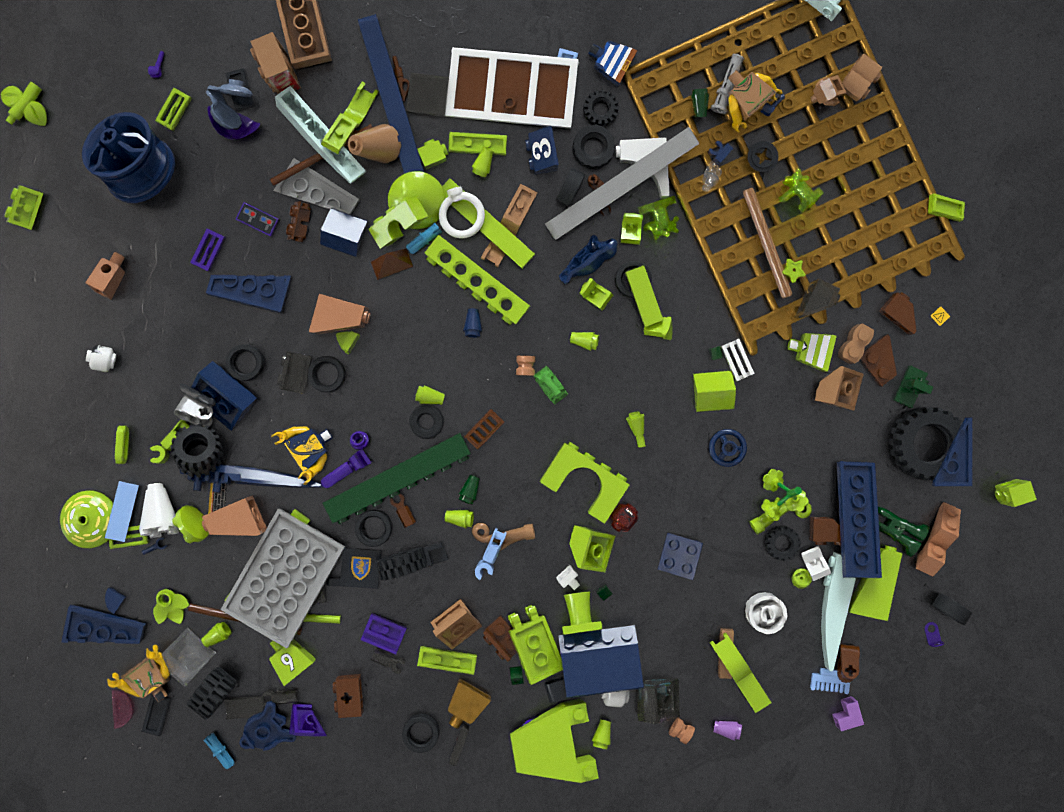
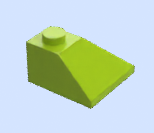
M574 525L569 544L577 567L605 572L615 536Z

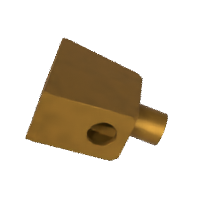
M460 678L448 707V711L453 714L449 724L459 729L463 721L472 724L490 703L491 696Z

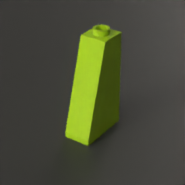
M885 545V549L880 548L882 578H861L851 597L849 613L888 621L902 553L896 551V547Z

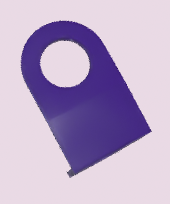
M934 622L927 623L925 633L929 646L938 647L944 645V642L941 641L937 624ZM930 625L935 627L934 632L928 631Z

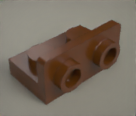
M500 615L483 630V638L490 646L492 644L497 649L495 652L502 660L506 659L509 662L511 657L517 653L509 634V630L513 628Z

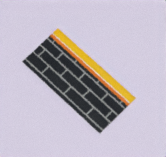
M214 483L210 484L208 514L225 507L226 484H221L220 493H213Z

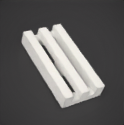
M740 339L721 346L735 381L754 374ZM735 344L737 345L741 357L744 361V364L748 370L747 373L745 372L743 365L740 361V358L736 352V349L734 347ZM728 347H730L733 356L736 360V363L739 367V370L742 374L740 376L738 375L736 368L732 362V359L729 355V352L727 350Z

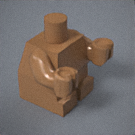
M836 75L829 78L826 76L820 79L813 89L814 95L811 96V101L813 103H823V105L827 106L839 104L838 97L847 93L841 84L839 76Z

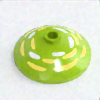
M82 491L74 494L66 501L60 515V525L65 537L72 544L81 548H95L106 543L109 539L105 538L113 502L106 495L97 491ZM83 516L86 518L85 523L81 521Z

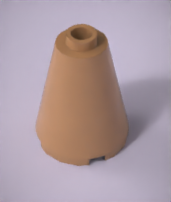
M381 124L352 135L348 140V148L354 155L380 163H389L398 157L401 142H398L397 136L399 134L393 126Z

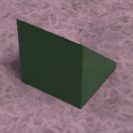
M721 346L709 349L712 360L723 358Z
M606 584L596 591L603 601L613 594Z
M510 667L512 685L524 684L522 667Z

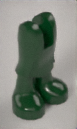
M878 506V514L886 518L883 524L879 521V531L890 536L894 541L901 543L905 547V554L913 557L920 548L921 543L904 535V530L916 539L923 541L928 534L929 526L926 524L919 526L911 524L907 519H902L890 510Z

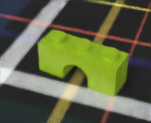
M417 196L410 199L404 197L397 202L399 204L397 207L394 206L388 209L384 217L381 216L373 221L374 225L368 230L380 249L392 245L404 236L399 228V222L406 230L417 226L428 217Z

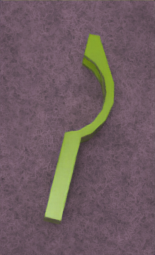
M361 82L345 112L343 114L340 113L322 139L321 145L336 154H339L355 128L364 120L379 91L376 89L373 94L363 89L365 86L364 82Z
M725 632L723 634L724 640L717 644L711 641L710 644L754 712L757 713L771 704V701Z

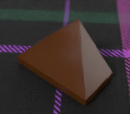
M407 248L386 253L371 261L377 280L413 267Z

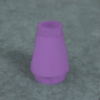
M715 721L713 732L734 741L735 739L740 740L742 724L733 721Z

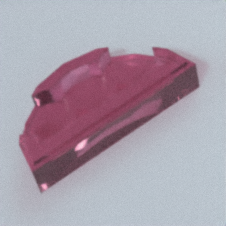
M112 690L114 729L130 721L134 706L128 694L121 690Z

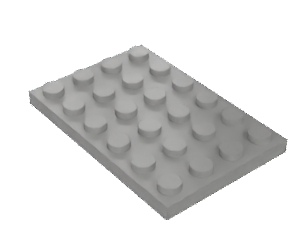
M277 509L221 610L281 646L288 648L343 553L345 546L282 509Z

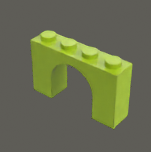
M569 442L568 445L564 443L540 479V482L557 492L566 476L572 470L584 467L595 471L600 478L601 489L588 513L605 524L629 487V484L626 482L627 478L619 473L614 475L610 472L612 468L604 463H601V465L595 463V457L587 452L584 455L578 452L579 447Z

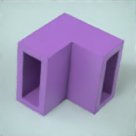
M852 696L840 699L844 711L832 714L838 729L844 731L864 725L858 701Z

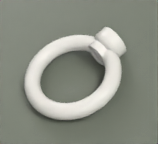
M462 187L447 190L448 197L442 202L439 209V221L442 228L449 235L456 238L473 236L481 229L485 219V211L481 201L473 194L463 192ZM467 200L475 206L477 220L467 230H456L447 221V209L453 202Z

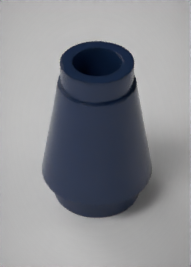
M479 309L467 310L463 329L466 337H480L482 327Z

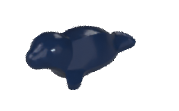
M592 235L588 244L573 257L567 268L559 275L560 280L564 284H568L572 277L584 276L595 272L605 260L615 256L618 242L613 238L607 241H599L596 235Z

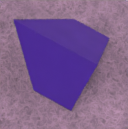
M292 704L289 734L297 736H327L312 710V705Z

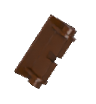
M298 201L291 206L290 216L292 218L291 223H288L286 228L287 240H294V237H296L295 241L303 242V239H305L307 226L302 225L301 221H309L310 204L302 203V206H300L301 201Z

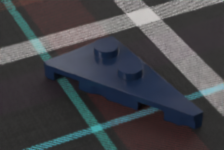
M971 417L964 418L932 486H972Z

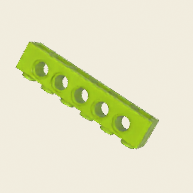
M440 235L435 238L425 251V255L428 256L426 260L433 266L438 264L442 267L441 272L447 277H455L458 280L456 284L464 290L469 288L473 291L471 295L478 301L483 299L487 302L488 305L486 307L492 312H500L503 315L502 319L509 325L512 323L516 325L530 308V305ZM445 253L451 255V260L448 263L441 262V256ZM459 265H464L467 270L465 274L458 275L456 268ZM472 278H481V285L478 287L472 286ZM488 289H495L497 296L493 299L486 296ZM505 300H509L512 303V308L508 311L501 308V303Z

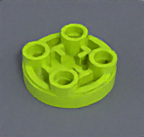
M190 505L179 509L172 522L174 526L179 528L187 543L201 542L209 535V532H206L202 526V516L204 515L197 508Z

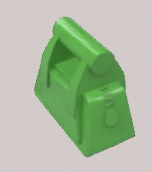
M547 366L533 376L553 404L558 403L568 395L563 385Z

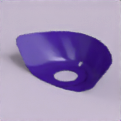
M208 106V115L212 126L217 133L225 138H243L253 133L260 126V123L237 113L241 118V128L238 130L224 128L213 119L210 113L211 106Z

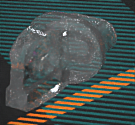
M710 161L703 175L704 184L702 190L706 192L718 183L719 177L722 174L721 168L713 161Z

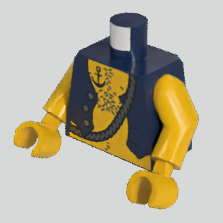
M307 426L292 427L282 432H276L271 436L279 437L280 440L274 444L278 445L283 442L303 471L298 479L302 476L307 478L303 485L308 484L311 478L323 469L327 460L326 453L329 451L325 443L333 439L328 429L318 434L315 429H309Z

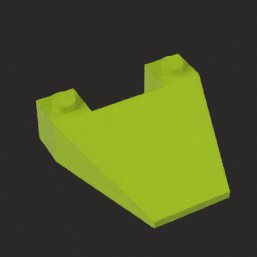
M580 698L561 702L510 733L517 773L578 783L599 779L596 760L591 755L576 757L571 726L589 722L586 702Z

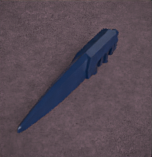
M222 464L216 466L217 470L214 472L210 471V475L205 476V474H201V477H197L194 474L193 477L188 475L187 478L190 482H194L193 491H201L202 482L214 483L213 493H220L221 484L231 486V480L235 484L324 488L321 483L312 480L308 484L303 485L307 479L301 477L298 479L297 476Z

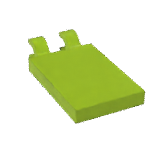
M530 605L525 608L526 614L530 619L529 622L521 624L518 614L515 613L508 615V619L513 626V629L509 630V634L529 684L532 685L562 671L563 667L561 656L545 616H538L535 606L532 607Z

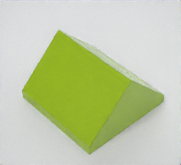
M732 371L693 374L696 412L735 408L736 388Z

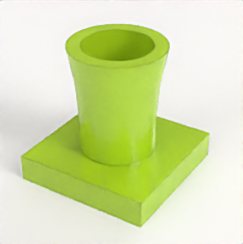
M590 592L564 595L571 626L562 627L563 635L602 629L601 621L592 622Z

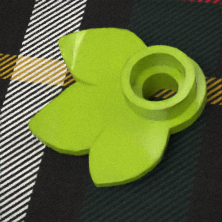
M169 589L159 591L156 596L157 604L153 609L155 620L158 624H161L169 618L173 622L181 624L184 618L183 609L189 606L188 600L183 595L174 594ZM165 595L169 597V601L164 599Z

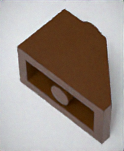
M902 292L893 293L879 312L908 335L915 334L916 323L913 303L909 301L910 298Z

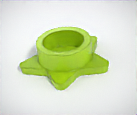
M791 259L786 260L787 265L782 274L790 278L792 283H795L798 277L806 275L801 269L802 260L797 262Z

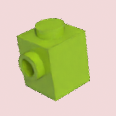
M429 140L424 143L423 147L417 149L426 170L447 161L446 155H448L445 144L441 145L439 140Z

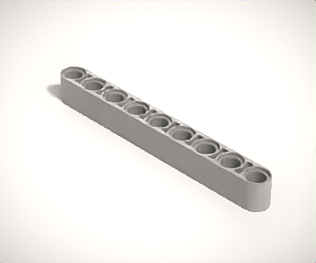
M690 127L545 223L555 240L697 146L699 141Z

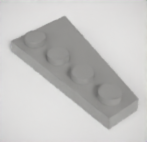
M293 158L287 169L300 163V161ZM309 167L278 183L273 190L329 210L334 208L348 214H352L360 201L357 197Z

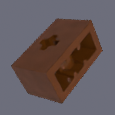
M361 674L338 676L335 680L336 682H333V693L337 694V701H334L335 713L338 712V718L361 717L364 712ZM346 692L351 696L350 700H347V696H344Z

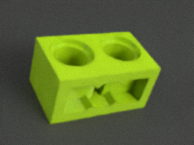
M1015 479L995 486V497L1000 504L1016 507L1037 500L1031 481Z

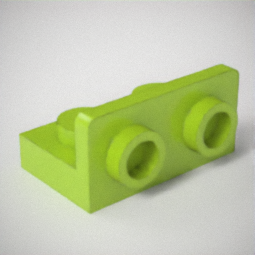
M21 185L13 188L10 199H13L11 207H7L4 215L7 218L6 222L32 230L43 193Z

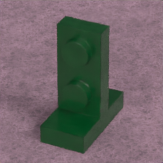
M908 366L893 401L913 408L919 394H931L933 387L928 385L929 381L926 380L928 373L913 366Z

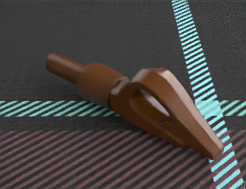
M393 56L392 60L395 67L393 71L397 78L403 102H405L411 83L403 78L402 68L399 67L397 57ZM404 83L408 85L406 92L403 90Z

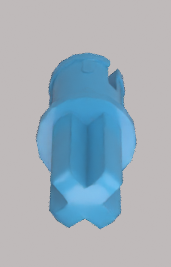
M433 223L423 233L419 232V236L408 243L406 248L411 254L416 253L426 244L429 245V242L437 235L441 234V229H439L436 223Z
M211 733V735H208L203 740L213 752V757L216 756L225 769H229L234 765L235 762L226 751V746L220 743L214 733Z

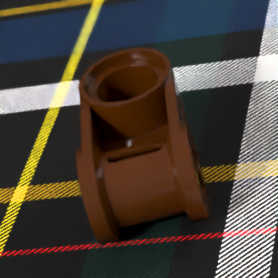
M843 644L839 646L837 676L843 683H850L859 675V646Z

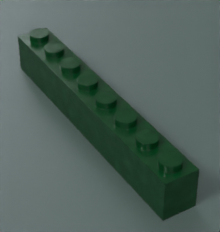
M459 433L322 504L332 523L338 521L341 524L349 520V515L355 513L357 516L367 511L365 507L372 504L375 507L384 502L382 498L388 495L390 498H393L400 494V489L406 487L408 490L418 485L416 481L422 478L426 481L434 477L433 472L439 469L441 472H444L452 467L451 463L455 461L461 463L469 459L468 455L471 452L462 434Z

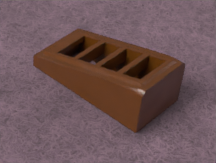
M490 409L464 437L478 450L499 429L504 421ZM489 416L498 423L496 426L487 419ZM484 421L492 428L491 431L482 424ZM478 427L487 434L485 437L477 430ZM473 432L482 440L480 443L471 435Z

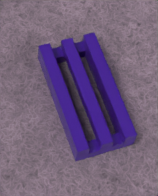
M206 229L190 263L210 272L226 237ZM210 234H211V235H213V236H212V238H211V240H210V243H209V245H208V247H207V249H206V251H205V253H204V255H203V257H202V259H201V261H200V263H199V262H197V261H198V259H199V257H200V255H201V253H202V251H203V249H204V246H205V244H206V242H207V240H208V238H209V236H210ZM219 238L218 241H217V244H216V246H215V248H214V250H213V252H212V254H211V256H210V258H209V260H208V262H207V264H206V266H205L204 264H205V262H206V260H207V258H208V256H209V254H210V252H211V250H212V247H213V245H214L216 239Z

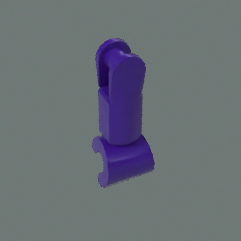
M363 449L353 454L348 459L349 462H345L333 470V472L323 477L321 480L322 486L329 488L352 472L370 465L371 461Z

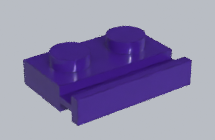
M371 613L361 640L396 654L407 627Z

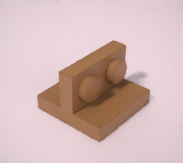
M461 599L430 622L434 627L433 632L435 636L451 650L482 627Z

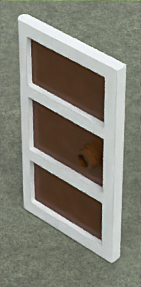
M452 48L446 117L571 129L579 65L578 59Z

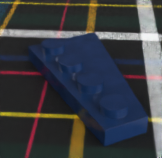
M211 275L206 294L282 314L292 277L275 275Z
M70 605L61 643L76 641L77 643L114 642L140 644L143 639L146 623Z

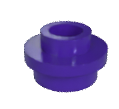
M357 431L351 435L350 444L354 449L362 450L367 447L369 437L365 432Z

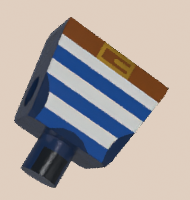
M607 41L604 48L593 44L588 54L597 59L594 69L615 86L619 87L627 69L636 56L637 50Z

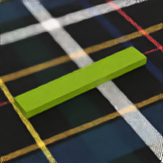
M450 178L442 186L445 197H448L447 190L459 187ZM461 200L451 204L472 225L475 224L477 210L471 202ZM484 209L485 219L479 231L523 269L535 256V253Z

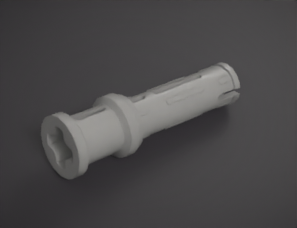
M732 54L723 84L717 90V98L711 106V110L719 114L728 113V93L734 87L728 77L736 70L739 72L744 60L741 55Z

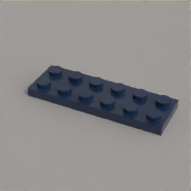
M837 462L843 578H882L875 463Z

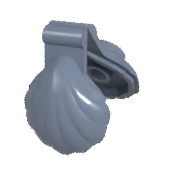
M229 79L228 84H223L220 87L209 85L206 94L212 101L210 113L213 119L224 128L236 129L239 128L242 122L236 111L226 104L221 93L242 97L253 96L252 92L244 87V81Z

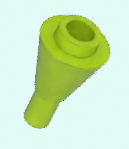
M633 412L629 414L626 420L634 436H636L638 447H645L643 436L645 415L640 414V412Z

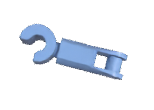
M495 528L483 555V560L479 561L475 568V576L479 580H481L483 575L482 568H486L488 574H493V564L505 540L506 532L501 533ZM493 539L501 540L500 544L493 542Z

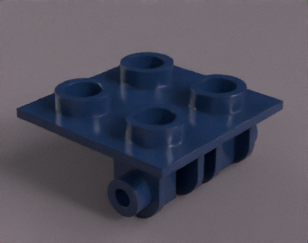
M667 533L658 570L694 580L703 543Z

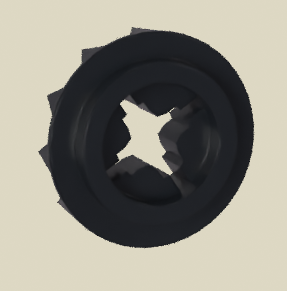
M760 141L751 146L748 151L747 160L750 167L756 170V172L765 173L776 166L779 158L778 151L773 144L767 141ZM764 150H766L765 157L769 160H764L761 164H759L760 158L757 154L761 155L764 152Z

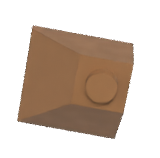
M840 366L819 382L815 400L854 411L863 373Z

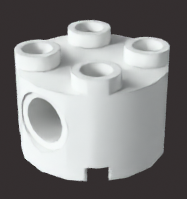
M766 592L757 593L746 602V618L753 628L764 634L776 633L782 629L785 620H787V609L784 603L776 596Z

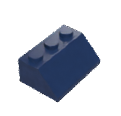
M213 361L197 374L191 388L215 399L216 405L211 407L213 409V416L231 431L247 414L257 399Z

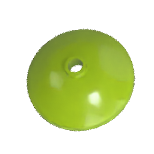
M421 171L405 173L394 181L389 190V209L394 206L397 207L399 205L397 202L404 197L410 199L417 196L428 217L411 229L427 228L439 220V209L442 202L446 199L444 189L439 181L428 173Z

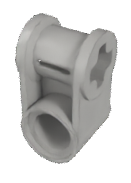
M187 395L182 398L174 410V414L178 418L196 426L197 424H202L203 427L205 425L209 427L212 425L213 409L207 404Z

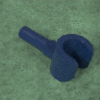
M782 94L772 105L766 102L760 112L770 116L777 105L785 99V96Z
M159 538L155 544L142 550L143 555L156 549H165L168 545L164 547L159 546V541L165 538Z

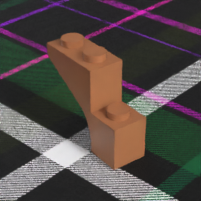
M945 502L941 504L930 536L923 549L917 555L916 569L933 577L945 564L946 550L959 537L960 509Z

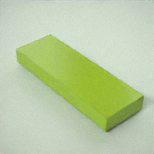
M449 133V152L480 154L483 147H487L494 151L493 155L506 156V135Z
M645 266L625 272L644 327L663 321Z
M421 646L417 666L474 675L477 655Z

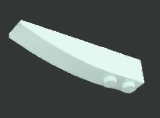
M291 86L275 96L276 107L308 143L350 184L366 172L344 146L339 154H336L321 145L322 139L329 129Z
M833 552V556H830L828 561L831 574L825 576L823 582L825 590L821 619L822 649L825 667L829 671L834 670L856 578H843L842 555Z

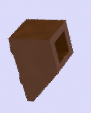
M810 517L809 540L815 542V545H827V542L841 545L840 526L830 517Z

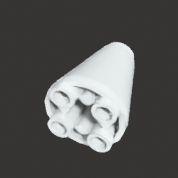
M162 483L147 485L148 489L145 493L139 527L140 536L150 535V538H158L162 536L161 533H179V528L174 526L172 522L176 515L166 488L163 487Z

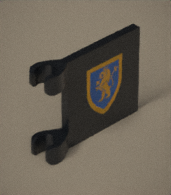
M345 548L341 554V578L328 577L326 585L378 589L379 572L376 561L381 559V550Z

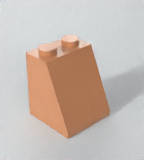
M319 294L309 332L319 335L363 328L365 324L369 323L371 313L368 312L369 309L365 306Z
M253 495L202 516V526L206 532H209V535L258 536L267 529Z

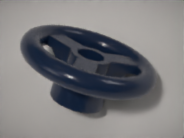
M723 429L711 438L709 452L717 464L724 467H732L744 459L747 452V444L744 437L738 431ZM726 435L735 436L740 441L741 446H737L735 442L727 440ZM720 438L723 443L721 447L722 452L717 456L715 453V443ZM728 444L732 447L729 452L725 449ZM736 452H740V455L736 459L732 461H724L726 455L733 456L736 454Z

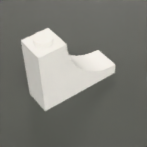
M666 138L620 140L619 146H616V158L619 157L620 163L634 164L666 143ZM668 165L651 176L658 188L660 199H667L669 197Z

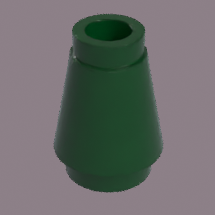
M708 89L692 90V95L690 96L695 117H707L710 96Z
M469 475L458 494L460 495L458 500L473 505V502L477 499L480 479Z

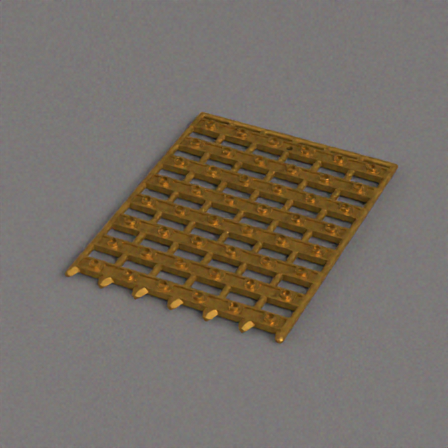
M775 0L629 67L623 77L651 139L659 138L658 132L686 121L687 126L690 127L699 141L697 146L668 164V176L748 352L752 356L758 352L757 339L777 331L784 340H789L792 338L791 324L811 315L819 324H824L827 321L826 308L846 299L853 308H859L862 305L861 292L880 283L888 292H894L896 290L895 276L914 267L922 276H929L931 274L930 260L949 251L959 261L965 258L949 219L946 217H939L945 230L944 233L917 244L910 227L935 216L928 214L929 198L903 210L894 192L921 180L928 195L937 193L883 74L877 81L882 93L854 105L851 97L843 94L841 96L847 109L820 121L812 105L814 103L811 101V96L814 95L813 89L820 79L804 86L796 70L824 57L831 71V74L827 75V77L838 75L842 82L855 63L838 70L831 53L858 41L864 54L877 63L849 0H841L838 5L840 7L843 6L850 23L824 35L816 21V18L823 14L808 2L798 0L799 4L772 16L770 11L794 1ZM761 15L764 16V20L737 32L735 27ZM808 22L815 39L788 51L781 34ZM729 31V36L702 48V42ZM774 38L780 55L753 67L746 50ZM735 40H740L741 45L736 46L734 43ZM694 47V52L667 63V58ZM732 54H739L744 58L743 64L746 70L740 73L744 79L751 72L769 76L772 80L790 73L796 90L785 94V99L777 105L770 116L760 112L765 105L764 103L745 121L744 119L742 120L747 124V128L744 129L740 125L738 128L739 133L732 128L733 120L728 105V113L724 114L727 121L699 134L692 118L695 116L691 96L683 99L676 83L704 70L711 84L710 87L706 88L708 93H710L709 110L715 103L717 90L723 84V81L718 83L711 66L731 58ZM659 62V68L632 79V74ZM670 86L676 102L648 114L641 98ZM767 100L766 102L769 103L770 105H772V103H773L775 100H772V101H770V102H769V100ZM805 108L812 125L785 137L778 120ZM891 111L898 128L870 140L863 123ZM771 124L778 139L771 143L778 151V162L786 158L794 175L766 188L760 173L750 167L747 160L749 149L743 136ZM856 126L863 144L836 156L828 139ZM736 139L743 156L715 169L708 150L710 148H718L715 145L716 141H720L724 145ZM821 142L828 160L801 172L794 154ZM906 145L913 163L886 175L879 157ZM764 150V152L761 155L757 154L760 158L759 164H761L764 160H769L765 157L766 150ZM701 155L708 172L680 184L673 168ZM872 162L879 179L851 191L844 173ZM752 174L759 189L755 194L761 210L768 209L775 225L769 228L775 247L784 244L792 261L802 260L801 269L806 275L834 262L841 280L813 292L807 276L798 277L807 296L779 308L771 292L778 288L772 270L763 273L755 257L765 252L759 235L756 234L747 239L740 224V221L751 216L746 200L743 198L731 204L724 186ZM837 177L844 195L816 206L809 189ZM717 190L724 207L696 219L689 202ZM802 193L810 210L782 222L774 205ZM887 196L895 213L867 226L860 208ZM853 212L860 229L832 241L825 224ZM733 225L740 242L712 254L705 237ZM818 228L825 245L798 257L790 240ZM903 231L911 248L883 260L876 243ZM869 247L876 264L848 276L841 259ZM749 260L756 277L728 289L721 272ZM764 294L772 312L744 324L737 306Z

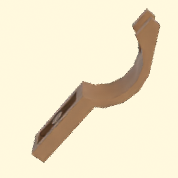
M520 184L500 222L514 236H516L537 196V192ZM490 242L481 259L485 260L486 258L495 263L496 267H499L506 254L493 242Z

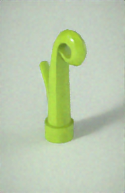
M777 497V498L774 500V503H775L776 501L779 502V501H780V498ZM783 503L779 509L781 516L789 511L786 503ZM811 505L804 506L806 510L804 513L795 510L796 515L800 518H807L812 512ZM763 513L749 523L758 535L765 531V528L772 524L774 520L769 519Z

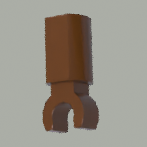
M400 493L401 501L396 503L393 498H390V503L397 508L396 512L404 528L416 521L408 505L405 506L404 495Z

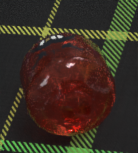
M628 503L619 504L610 515V519L613 522L611 526L618 532L621 530L624 532L630 531L638 521V511Z

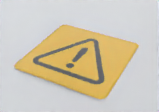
M939 307L931 315L939 326L950 317L942 307Z

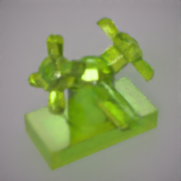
M797 168L792 176L785 177L783 184L788 185L790 189L778 199L780 202H787L794 195H797L801 200L798 208L804 213L819 201L824 192L820 187L813 191L805 182L809 180V176H802L801 169Z
M675 195L638 207L640 215L652 212L654 221L646 223L643 229L644 231H652L655 235V240H658L662 235L668 237L670 232H679L676 228L679 217L675 216L670 221L667 212V206L677 203Z

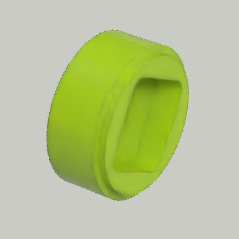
M797 569L792 575V583L797 588H807L812 582V577L806 569Z

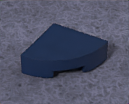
M111 587L106 591L105 603L108 610L112 614H116L126 597Z

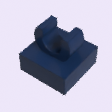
M716 141L715 145L718 146L719 150L717 152L711 148L708 150L711 156H716L712 162L717 166L733 150V147L728 143L723 148V144L720 141Z

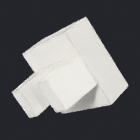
M571 565L556 577L563 588L568 584L574 590L580 586L575 579L578 574Z

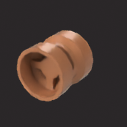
M517 356L516 362L519 367L516 369V375L535 376V369L532 368L535 363V356Z
M676 718L668 734L679 738L680 742L687 744L693 736L695 727L685 725L683 720Z

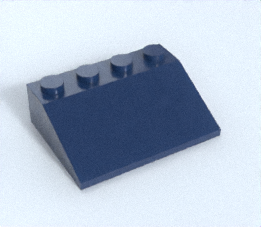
M635 625L558 635L567 698L644 688Z

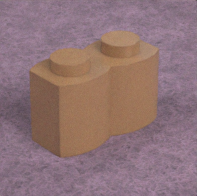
M862 54L841 83L847 92L845 94L856 102L861 98L864 100L870 92L868 88L872 82L875 84L881 77L882 73H880L882 66L865 54Z
M863 323L853 326L848 333L847 341L838 351V358L848 364L857 363L863 356L864 347L871 342L874 330Z

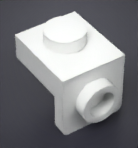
M819 546L801 553L813 581L831 574Z

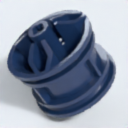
M118 113L102 120L88 134L82 149V160L88 171L100 178L115 198L126 203L143 202L157 195L168 184L175 168V157L170 147L158 139L143 117L135 113Z

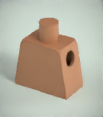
M114 252L110 260L101 258L87 279L86 284L94 292L112 300L125 274L120 267L125 257Z

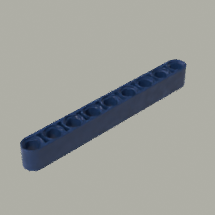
M374 14L358 19L389 125L393 126L399 134L397 136L398 142H401L399 158L404 174L412 171L424 172L377 15Z

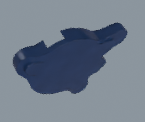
M269 701L260 713L253 715L247 720L239 744L243 749H255L256 747L265 751L274 748L281 742H294L297 735L289 734L290 730L282 727L286 723V717L279 715L276 712V704Z

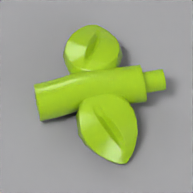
M31 81L24 93L16 86L6 87L1 92L2 102L6 106L11 107L8 111L10 115L6 121L13 125L16 119L20 121L25 116L26 120L33 124L46 126L47 114L42 104L36 102L42 89Z

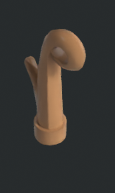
M478 523L473 526V537L482 543H489L492 534L489 535L488 526L484 523ZM533 524L505 531L507 534L500 551L517 541L535 539ZM479 529L485 531L483 535L478 532ZM494 538L493 542L500 543L501 540Z

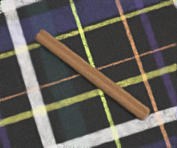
M753 188L746 189L743 194L781 297H789L792 295V291L786 275L782 274L784 269Z

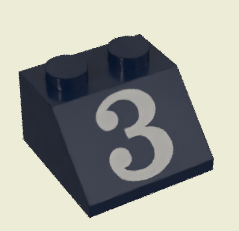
M552 126L529 133L525 143L527 151H531L532 156L529 159L530 170H534L535 175L557 171L559 164Z

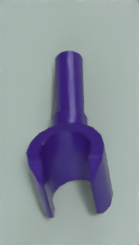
M160 51L156 65L148 67V74L151 78H158L162 75L161 63L165 54L163 51Z

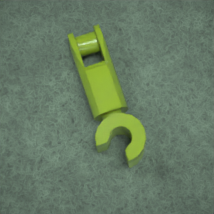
M181 419L160 442L162 446L155 445L150 448L152 451L160 452L158 458L150 460L152 463L163 464L168 461L169 451H171V445H173L172 439L176 438L175 434L179 428H189L188 423Z

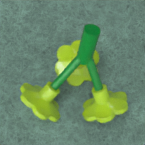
M771 469L763 477L764 489L774 492L780 487L787 492V495L775 503L767 499L764 500L761 508L765 511L766 516L769 519L778 521L781 516L779 509L784 502L787 504L789 511L793 512L796 510L797 512H802L804 506L809 504L806 493L800 487L789 489L783 485V472Z

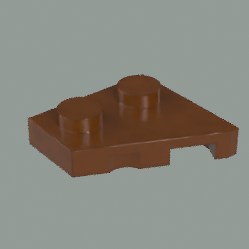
M886 334L867 348L860 359L880 387L897 375L890 336Z

